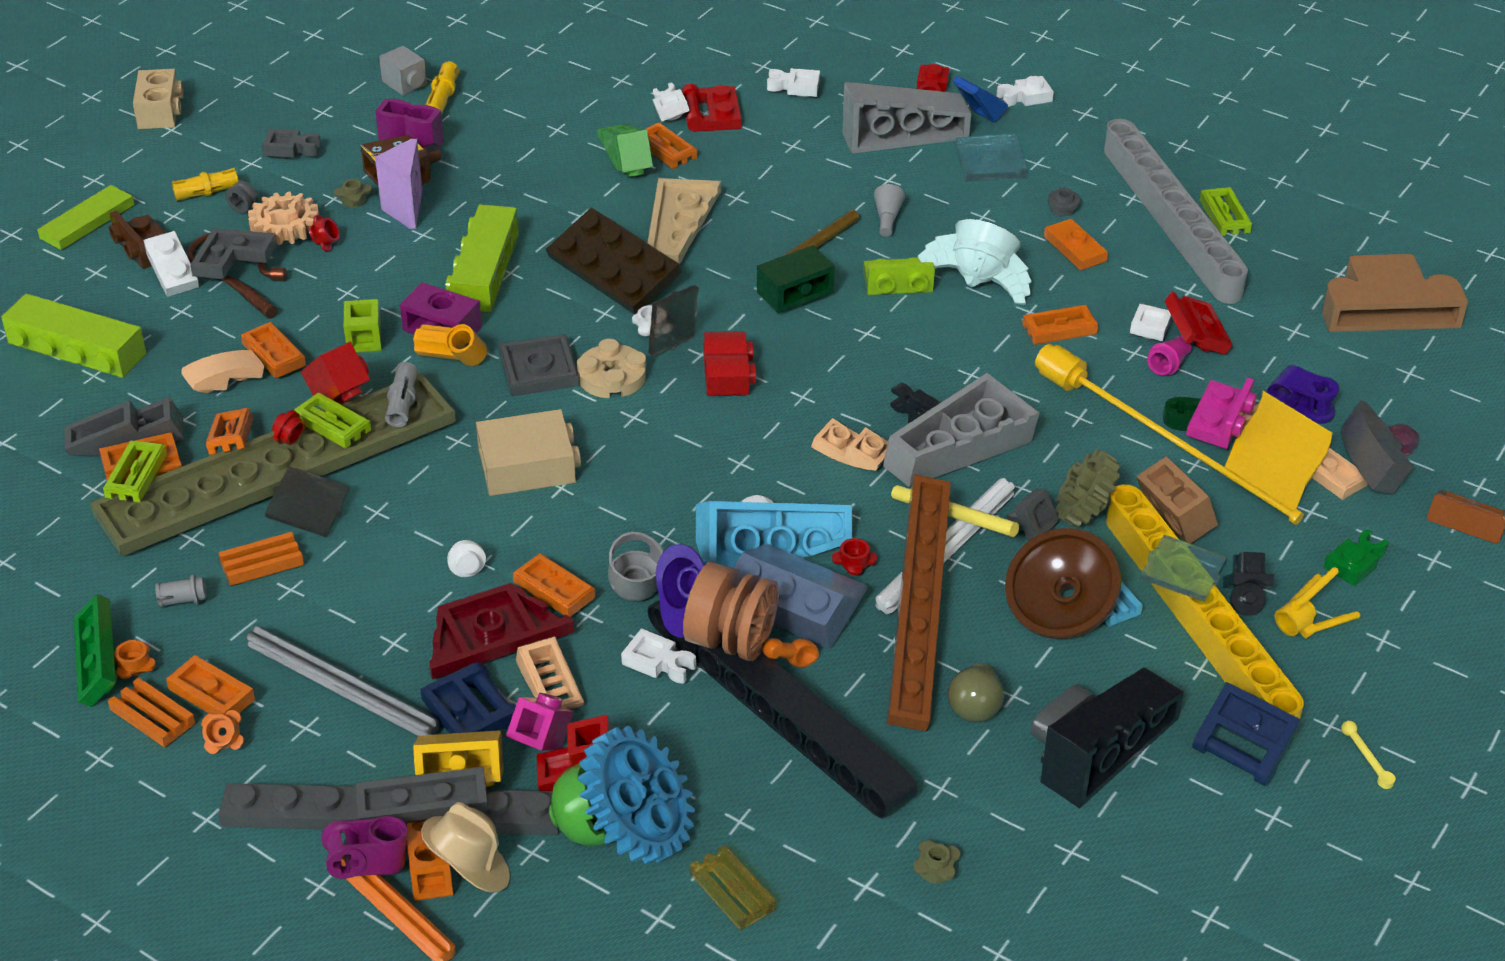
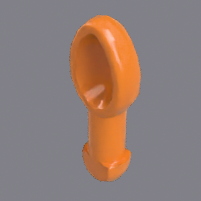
M771 638L763 645V653L768 658H786L791 665L798 668H805L811 665L819 657L817 646L812 641L804 638L796 639L791 643Z

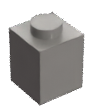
M404 45L379 56L382 82L402 96L427 85L425 60Z

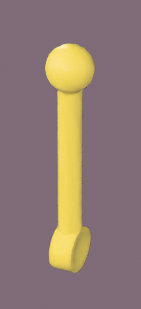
M1345 721L1341 725L1342 733L1352 738L1379 776L1377 779L1378 785L1384 789L1392 788L1396 780L1395 775L1382 768L1357 733L1356 723Z

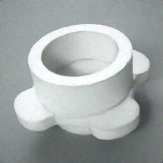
M644 306L632 317V322L637 324L638 333L642 336H654L660 332H667L670 329V323L665 321L664 310L659 306Z

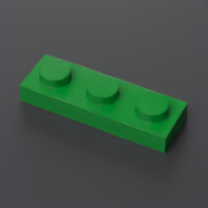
M96 594L74 617L78 702L90 707L103 695H107L112 691L117 679L114 666L115 647L112 637L113 619L111 618L110 599Z

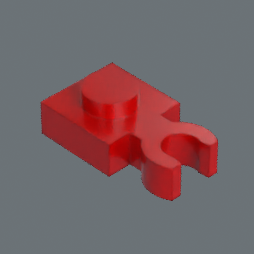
M938 64L920 65L917 89L946 92L950 67H942Z

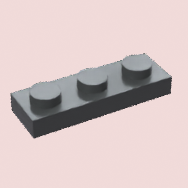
M484 767L355 783L358 820L375 819L383 816H393L404 822L426 820L434 816H444L456 802H462L468 807L475 808L481 812H488Z

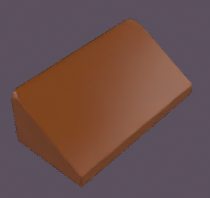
M1443 489L1434 495L1427 515L1429 521L1492 543L1500 542L1505 532V510Z

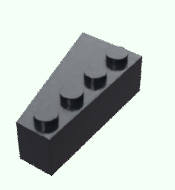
M1143 667L1048 726L1045 751L1041 757L1043 766L1040 782L1080 809L1179 719L1184 691Z

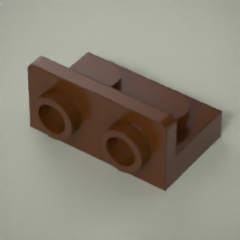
M117 211L111 212L112 225L108 228L114 243H120L127 257L130 260L134 259L142 269L151 267L152 265L146 254L143 240L165 234V232L149 214L135 217L131 221L126 222Z

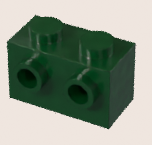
M814 245L757 265V293L777 313L783 312L833 293L835 265Z

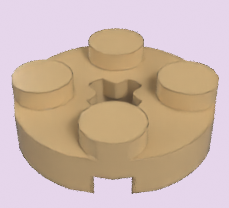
M604 339L599 342V346L589 349L577 360L579 383L586 392L601 398H610V393L621 392V397L631 395L638 391L645 383L646 356L632 347L619 344L615 339Z

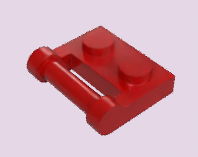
M690 83L682 88V93L690 110L686 117L689 130L701 132L741 129V115L735 86L717 85L715 87L698 88L697 85ZM698 103H706L708 116H703L700 113Z

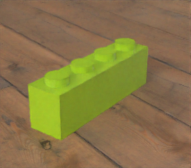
M479 204L475 216L469 218L467 236L462 237L461 253L454 258L453 274L447 276L446 290L479 300L480 311L492 312L519 235L516 207Z
M27 293L1 316L9 344L123 378L146 355L141 327Z

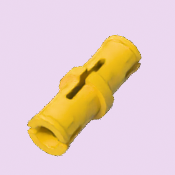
M235 168L209 174L201 172L199 176L172 181L171 183L176 201L202 195L210 197L212 193L233 187L239 180Z

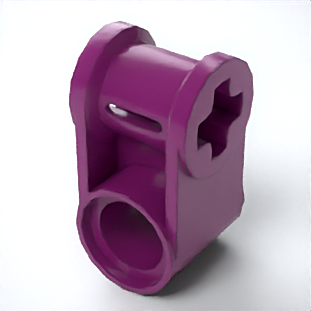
M393 816L352 821L339 820L330 823L323 829L321 834L322 845L328 851L325 861L328 873L339 879H347L354 876L390 875L399 872L405 866L407 825L401 819ZM342 832L345 833V837H346V838H345V841H344V844L342 843V838H341V833H342ZM342 855H344L346 866H342Z

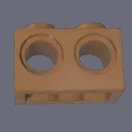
M1167 456L1136 476L1142 493L1171 530L1187 545L1218 526L1210 497Z

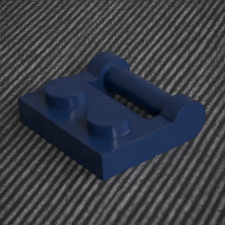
M481 662L473 663L420 689L422 701L449 734L500 731L504 728L508 730L516 704H511L492 682L488 669ZM468 687L477 688L496 711L489 713Z
M1226 682L1196 734L1192 748L1203 754L1208 751L1254 776V781L1268 786L1276 773L1278 764L1302 723L1299 718ZM1219 727L1266 750L1267 753L1263 760L1260 761L1216 738L1215 734Z

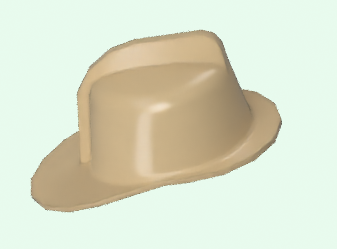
M456 802L444 816H434L424 822L421 833L427 847L453 867L464 879L476 888L486 892H500L508 886L510 881L509 868L503 856L497 850L499 842L496 828L487 815L475 808L468 807L462 802Z

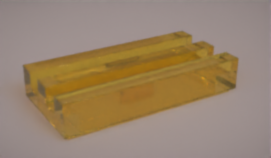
M726 845L718 848L717 855L714 856L712 853L704 856L703 863L700 864L698 861L690 864V875L740 931L776 910V900ZM711 871H713V873L727 887V891L735 899H738L740 903L749 911L748 914L745 915L744 912L736 905V903L709 875Z

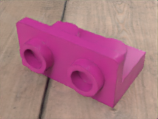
M1247 377L1242 390L1210 380L1188 425L1186 436L1227 449L1233 436L1239 438L1246 421V417L1243 416L1244 413L1251 414L1255 405L1257 394L1252 393L1254 379Z

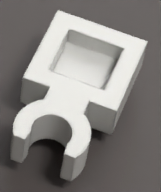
M791 68L790 73H785L782 70L771 69L767 79V90L773 92L787 90V95H796L803 98L809 96L817 97L820 70Z
M1030 76L1026 79L1015 80L1014 86L1010 84L997 86V97L1003 98L1008 107L1015 105L1017 102H1022L1024 106L1053 102L1054 91L1043 76Z
M669 83V88L665 91H658L657 88L653 89L655 99L652 100L661 121L678 119L683 113L690 111L681 89L676 90L673 83Z
M642 628L621 653L622 665L657 678L661 671L668 673L669 678L676 683L684 684L686 681V669L682 667H687L691 670L696 668V656L693 653L683 650L676 651V642Z

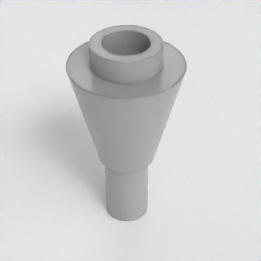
M884 184L875 189L874 199L881 220L879 233L883 237H889L892 235L893 221L905 200V192L897 185Z

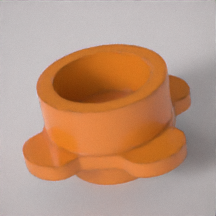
M128 640L117 646L114 651V663L118 667L116 670L117 677L128 679L131 676H138L143 672H150L155 668V660L150 658L148 654L150 652L148 644L139 640Z
M228 710L224 715L207 714L202 719V734L206 741L204 748L208 753L217 754L221 749L226 748L238 750L244 745L245 739L240 734L239 727L242 716L238 711ZM222 728L226 729V734L224 736L220 735V730Z

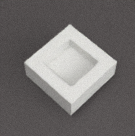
M1139 304L1131 322L1130 334L1142 336L1146 339L1163 341L1172 319L1169 310Z

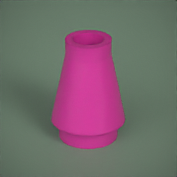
M1177 336L1172 340L1152 346L1147 358L1149 368L1155 374L1161 376L1174 374L1186 355L1190 353L1192 349L1191 343L1187 344L1182 336Z

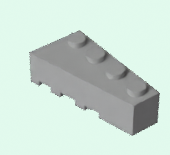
M844 82L842 134L852 154L969 139L971 112L961 93Z
M986 373L890 435L883 467L908 487H911L914 475L936 478L1031 443L1040 413Z

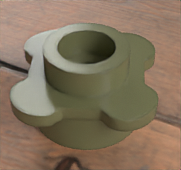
M348 179L343 182L340 188L334 189V196L341 198L342 204L347 207H359L366 202V194L372 192V187L369 184H362L360 180Z
M930 840L919 844L920 856L913 863V869L918 875H921L924 880L935 884L944 883L955 877L954 863L960 859V851L957 847L952 845L946 847Z

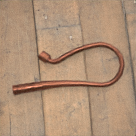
M210 233L198 237L190 244L187 250V257L190 263L195 258V249L205 242ZM263 262L257 263L259 272L262 275L271 277L272 281H286V268L272 267L271 270H267ZM228 274L224 279H220L240 293L245 300L255 306L267 318H273L277 314V308L248 285Z

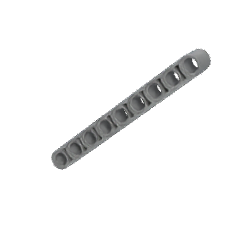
M1120 118L1109 121L1104 145V153L1212 295L1222 303L1235 304L1240 302L1243 298L1248 271L1245 263L1137 127L1126 119Z

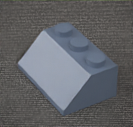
M769 544L743 552L733 567L739 571L740 581L748 573L757 575L759 580L767 578L777 581L779 601L773 625L829 650L867 591V585Z

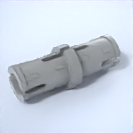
M402 362L397 365L394 382L388 388L387 398L389 405L385 414V421L393 427H403L407 424L410 406L415 402L416 398L414 385L418 369L415 365L408 362Z

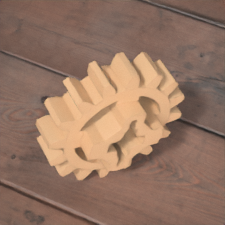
M287 192L285 196L274 193L269 198L262 197V204L253 203V210H248L250 231L275 233L277 245H281L285 240L294 244L295 240L299 238L307 239L306 233H309V227L314 223L313 217L319 215L318 205L313 204L311 197L304 199L302 193L291 196V192Z

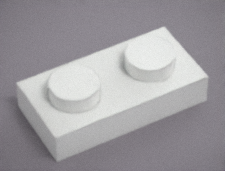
M175 231L143 240L146 254L167 297L199 288L198 278L192 276L190 262Z

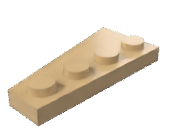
M658 178L648 244L680 264L721 193V181Z

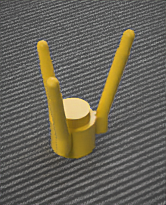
M1333 567L1322 577L1320 574L1314 575L1287 604L1275 612L1276 624L1283 633L1288 636H1295L1300 633L1307 639L1318 631L1360 618V612L1355 611L1313 624L1316 617V609L1309 600L1338 574V568Z

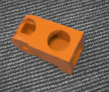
M425 821L407 822V846L414 901L453 896L450 865L432 852L422 839L421 829Z

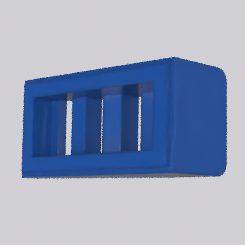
M956 76L953 80L973 112L987 120L996 123L1007 109L1008 104L1004 100L966 79Z

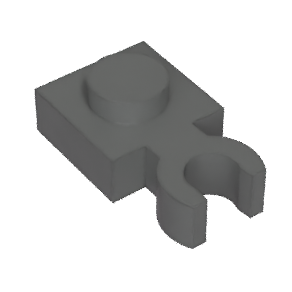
M269 128L262 145L263 155L281 159L294 158L296 153H302L305 156H317V147L321 146L320 134L308 133L300 135V130Z

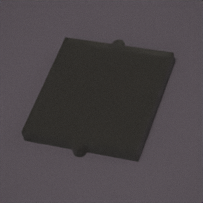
M692 285L679 292L673 291L671 295L652 303L648 350L650 355L654 356L668 349L674 350L676 345L694 338L699 287Z
M289 466L279 486L273 488L274 496L265 512V517L327 538L336 517L342 515L341 507L350 486Z

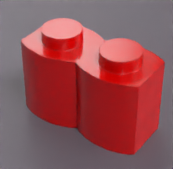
M745 331L704 332L703 358L707 396L749 395V384L756 383L755 363L749 364V362H753V341H746Z

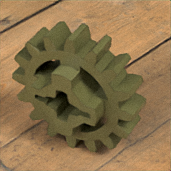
M1096 449L1092 455L1090 453L1086 454L1084 462L1078 461L1067 471V478L1064 484L1060 486L1059 496L1055 500L1058 503L1055 508L1056 513H1058L1057 517L1071 526L1079 527L1082 522L1085 524L1089 523L1092 514L1097 516L1108 505V498L1111 492L1116 489L1115 481L1120 477L1117 471L1121 466L1117 463V459L1104 450L1099 451Z

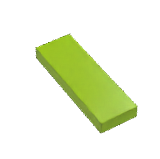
M110 185L37 229L39 239L63 250L110 221L111 212L117 211L121 214L134 206L133 196Z

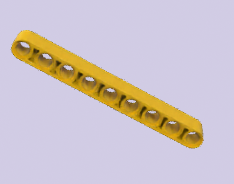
M1127 484L1116 486L1115 491L1111 492L1106 518L1108 528L1224 682H1228L1301 719L1304 700L1300 693L1146 496L1135 486Z

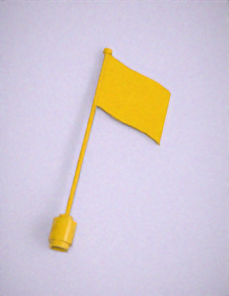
M1047 344L1039 351L1035 359V367L1039 369V373L1059 387L1066 391H1071L1084 385L1287 515L1289 522L1297 525L1302 520L1304 513L1297 508L1306 485L1326 458L1332 439V432L1263 391L1256 412L1244 427L1240 437L1236 438L1224 467L1087 380V363L1062 346Z

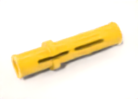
M450 61L444 62L438 76L434 77L431 83L432 91L425 104L439 109L441 115L449 96H452L455 91V81L460 72L459 68L456 69L457 64Z

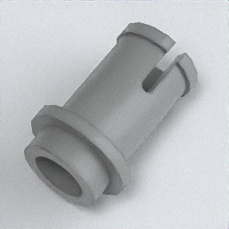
M191 574L190 579L155 584L156 598L160 599L157 601L160 608L187 602H194L195 605H199L200 600L207 599L204 577L196 578L195 574Z

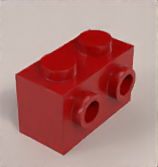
M351 341L318 356L301 371L313 396L319 392L339 404L353 400L352 398L363 393L361 386L370 380L368 365L362 356L357 355Z

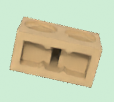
M175 69L138 70L133 99L138 129L175 127L176 116L181 115L180 99L184 98L182 80H177Z

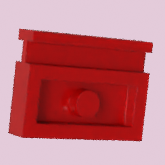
M1171 291L1164 302L1185 343L1190 344L1193 340L1195 345L1205 352L1214 351L1226 355L1233 344L1211 303L1185 295L1180 299L1175 292Z

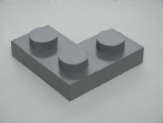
M213 228L190 264L192 276L224 279L235 260L267 263L277 246L276 234Z

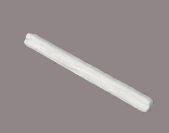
M1005 478L999 479L969 508L994 515L1014 495V484L1008 482ZM956 520L950 525L946 531L944 562L980 527L961 520ZM902 572L876 596V608L878 611L882 610L886 615L893 613L899 607Z

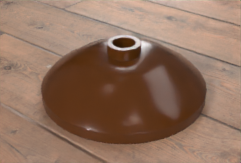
M1074 528L1050 530L1029 540L1012 559L1005 580L1007 602L1016 619L1032 633L1050 639L1075 638L1098 627L1113 611L1121 590V572L1111 549L1097 536ZM1074 589L1072 596H1062L1065 590Z

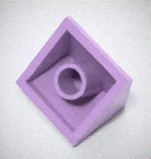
M410 139L376 156L375 161L381 210L409 229H416L423 190L417 139Z

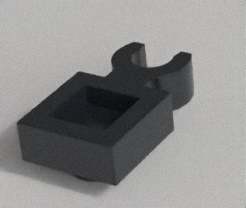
M902 382L891 389V392L897 395L898 398L892 401L890 406L899 413H907L908 423L941 403L920 389L913 392L907 384Z

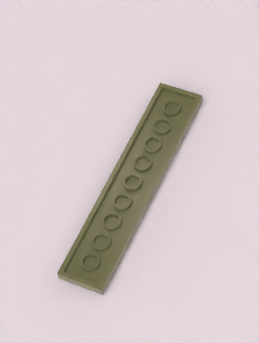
M420 373L417 375L414 385L416 390L415 402L410 406L407 424L403 427H393L385 421V414L389 405L387 398L389 386L341 404L370 420L371 431L367 434L361 431V438L357 441L350 439L351 445L346 449L306 426L299 439L292 445L275 442L273 439L274 432L272 431L247 441L245 448L237 449V446L231 447V451L218 452L154 477L141 503L133 502L132 496H129L127 501L119 500L118 494H115L113 499L103 497L90 502L92 514L122 557L456 422L455 411L424 375ZM337 418L339 421H341V422H343V423H345V424H347L348 426L351 427V425H349L348 423H346V422L340 420L339 418Z

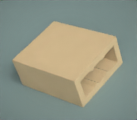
M561 409L476 422L478 450L489 496L576 483L575 468L581 467L578 446H571V444H574L572 424L565 423Z

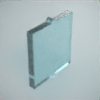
M1164 535L1155 551L1149 552V561L1143 569L1140 579L1205 602L1214 584L1218 585L1220 583V573L1227 562V557Z

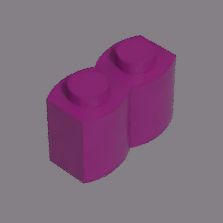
M384 99L375 110L379 140L410 135L413 139H417L421 147L431 143H436L440 147L444 142L441 111L435 107L412 105L399 99Z

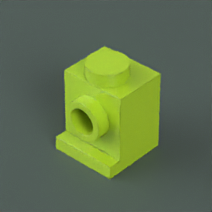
M378 299L344 301L343 327L346 343L351 341L356 353L382 351L381 317Z

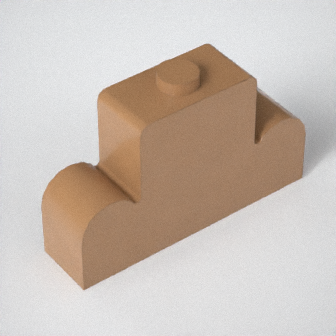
M1412 254L1354 255L1349 257L1345 278L1339 277L1329 281L1322 315L1329 332L1461 328L1468 300L1461 284L1451 276L1437 274L1429 277V279H1425L1415 256Z

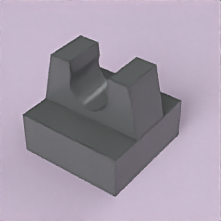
M1034 489L1014 508L1015 512H1010L1006 516L1008 520L1019 524V530L1024 531L1027 540L1047 532L1059 521L1047 489Z

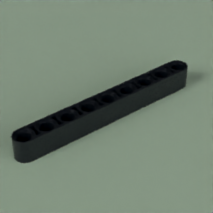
M660 600L648 606L647 612L650 622L663 637L676 642V648L680 651L693 653L696 656V665L872 814L883 819L917 795L916 782L902 765L773 659L768 658L763 651L754 661H748L739 658L738 653L736 655L724 653L722 642L715 649L685 640V637H676L666 629L661 616Z

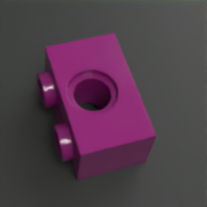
M423 282L400 304L403 331L413 335L422 324L449 328L465 324L475 333L482 328L479 300Z

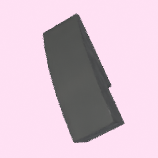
M170 397L140 409H136L129 400L65 426V451L68 455L101 456L99 448L172 432L174 442L184 439L183 415Z
M1360 400L1341 427L1343 442L1352 462L1374 491L1394 494L1414 465L1400 451L1404 446L1372 408L1365 401Z

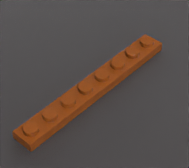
M914 475L910 491L886 724L927 731L930 723L951 482Z

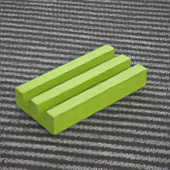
M1231 187L1201 190L1199 200L1222 236H1226L1227 230H1230L1232 235L1238 234L1239 229H1242L1244 234L1251 233L1252 223ZM1229 210L1232 211V213H1233V215L1235 216L1236 220L1233 219V217L1231 216Z
M319 392L294 409L300 414V418L305 421L306 427L345 449L351 445L350 439L357 441L361 438V431L365 434L371 431L370 420ZM314 406H317V407L323 409L324 411H326V413L323 412L322 410H320V409L314 407ZM337 418H339L340 420H342V421L348 423L349 425H351V427L348 426L347 424H345V423L339 421Z
M130 440L103 487L105 498L113 499L114 495L118 494L119 500L127 501L128 497L132 496L133 502L141 503L167 456L166 446L164 444ZM139 451H142V453H141V455L139 456L138 460H135V458H136L137 454L139 453ZM130 469L131 472L128 478L126 479L124 484H121L128 470Z

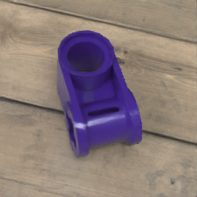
M1291 365L1287 366L1279 374L1266 392L1317 424H1324L1334 419L1336 411L1333 401L1338 395L1339 386L1331 378L1322 377L1299 366Z

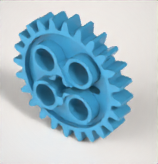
M630 726L622 730L616 727L592 740L593 744L584 750L587 757L579 762L586 772L578 776V780L587 786V790L579 793L580 797L590 800L591 806L585 810V813L596 815L598 819L594 824V830L604 828L606 831L604 842L608 844L615 840L617 842V854L621 855L629 851L632 862L642 858L644 864L654 860L660 862L682 850V843L690 839L686 831L694 827V823L687 816L694 813L695 808L686 803V799L693 796V793L683 789L682 783L688 778L686 775L677 774L678 760L670 762L667 759L669 748L657 749V738L655 736L646 740L644 730L640 729L633 733Z

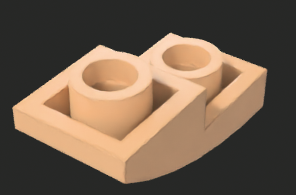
M237 350L211 355L192 362L182 368L181 374L193 390L201 393H211L213 390H227L229 378L238 381H245L248 378H262L264 365L252 350Z
M832 418L814 437L811 447L844 464L876 471L884 462L888 441L866 427L860 434H857Z

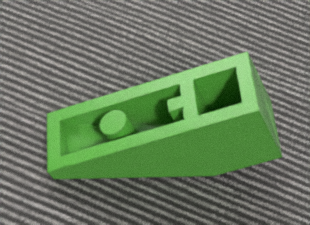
M629 124L596 129L597 135L616 170L625 172L626 176H637L644 174V168L653 167L647 129Z

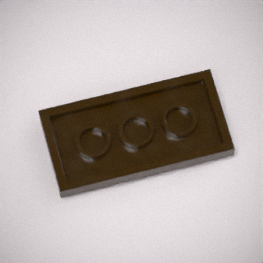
M592 207L546 248L548 256L634 315L638 313L640 308L647 306L682 273L679 263Z

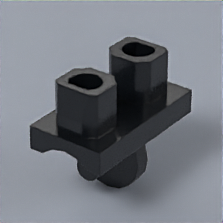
M1240 552L1239 555H1233V572L1223 577V588L1234 587L1231 591L1230 601L1235 611L1242 615H1253L1264 606L1265 595L1262 589L1274 586V574H1265V553Z

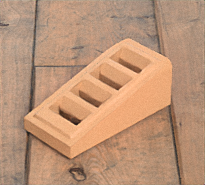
M555 637L518 647L516 662L535 698H538L539 693H546L555 697L567 694L569 698L562 701L561 707L571 710L584 705L583 698ZM549 661L550 665L536 669L535 665ZM552 672L556 673L555 676L545 678L542 680L540 679V676L546 675ZM558 683L562 684V687L546 691L544 688Z

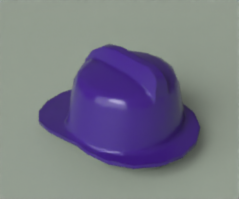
M684 544L672 545L663 551L657 562L655 572L664 626L670 634L679 638H684L683 620L690 591L701 569L708 563L692 547Z

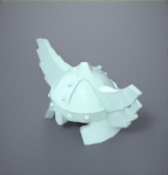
M974 219L960 220L955 225V234L935 237V241L925 245V250L918 255L921 262H933L935 269L942 267L957 268L970 287L991 280L1000 284L1012 297L1014 304L1025 305V297L1030 295L1029 284L1032 281L1027 273L1029 268L1015 254L1021 248L1020 241L1015 235L995 224Z

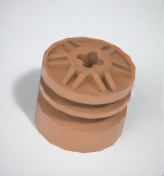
M709 561L703 566L696 577L689 594L683 620L685 640L710 649H715L722 642L724 653L729 655H736L738 653L739 658L754 661L763 650V645L768 640L774 624L779 601L777 581L767 578L759 580L757 575L750 573L740 581V574L737 569Z

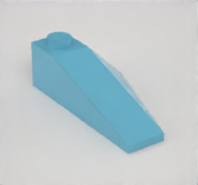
M708 501L696 504V544L700 557L707 562L710 561L731 568L734 567L743 552L764 544L772 545L800 558H805L840 547L842 542L852 538V505Z

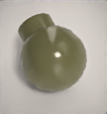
M977 663L961 670L952 679L948 688L950 706L960 718L969 722H984L994 717L1001 709L1004 701L1002 683L994 669L989 665Z

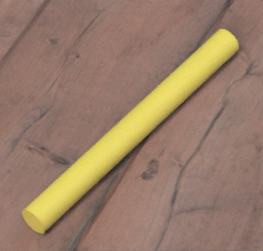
M896 485L892 489L891 496L895 500L909 504L911 489ZM949 501L948 517L1011 537H1015L1018 533L1019 524L1017 522Z

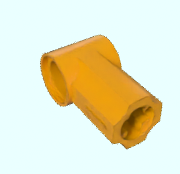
M422 324L419 329H416L414 334V351L419 356L459 360L466 366H476L487 355L485 342L465 324L457 325L453 328Z

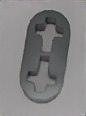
M1079 684L1071 686L1039 712L1032 723L1031 734L1046 744L1048 726L1095 698V695Z

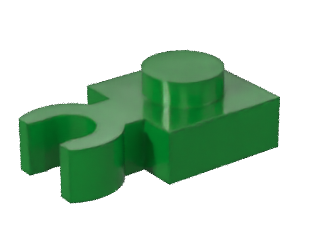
M1365 530L1361 532L1357 544L1347 539L1327 555L1323 568L1328 571L1333 567L1338 568L1339 572L1336 576L1356 586L1377 568L1378 560L1386 553L1388 541L1384 539L1379 544H1372L1369 542L1372 531Z

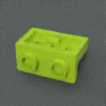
M917 257L863 261V274L867 295L933 292L934 263L921 262Z

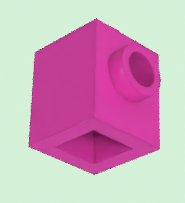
M539 693L538 698L519 697L506 737L541 751L561 749L567 734V724L571 722L574 711L561 707L562 699L546 693Z

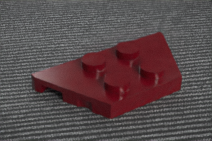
M512 583L438 606L436 616L437 628L434 630L432 660L429 661L430 676L434 680L452 674L473 663H484L517 652L518 647L574 633V621L568 615L560 618L549 612L547 603L536 597L528 596L523 589Z

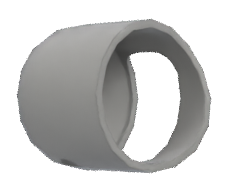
M632 531L621 534L613 541L609 550V583L613 591L625 600L640 602L649 599L658 591L655 572L657 562L663 550L660 544L652 537L644 533ZM628 541H643L650 546V553L628 551L620 554L612 561L615 550L621 544Z

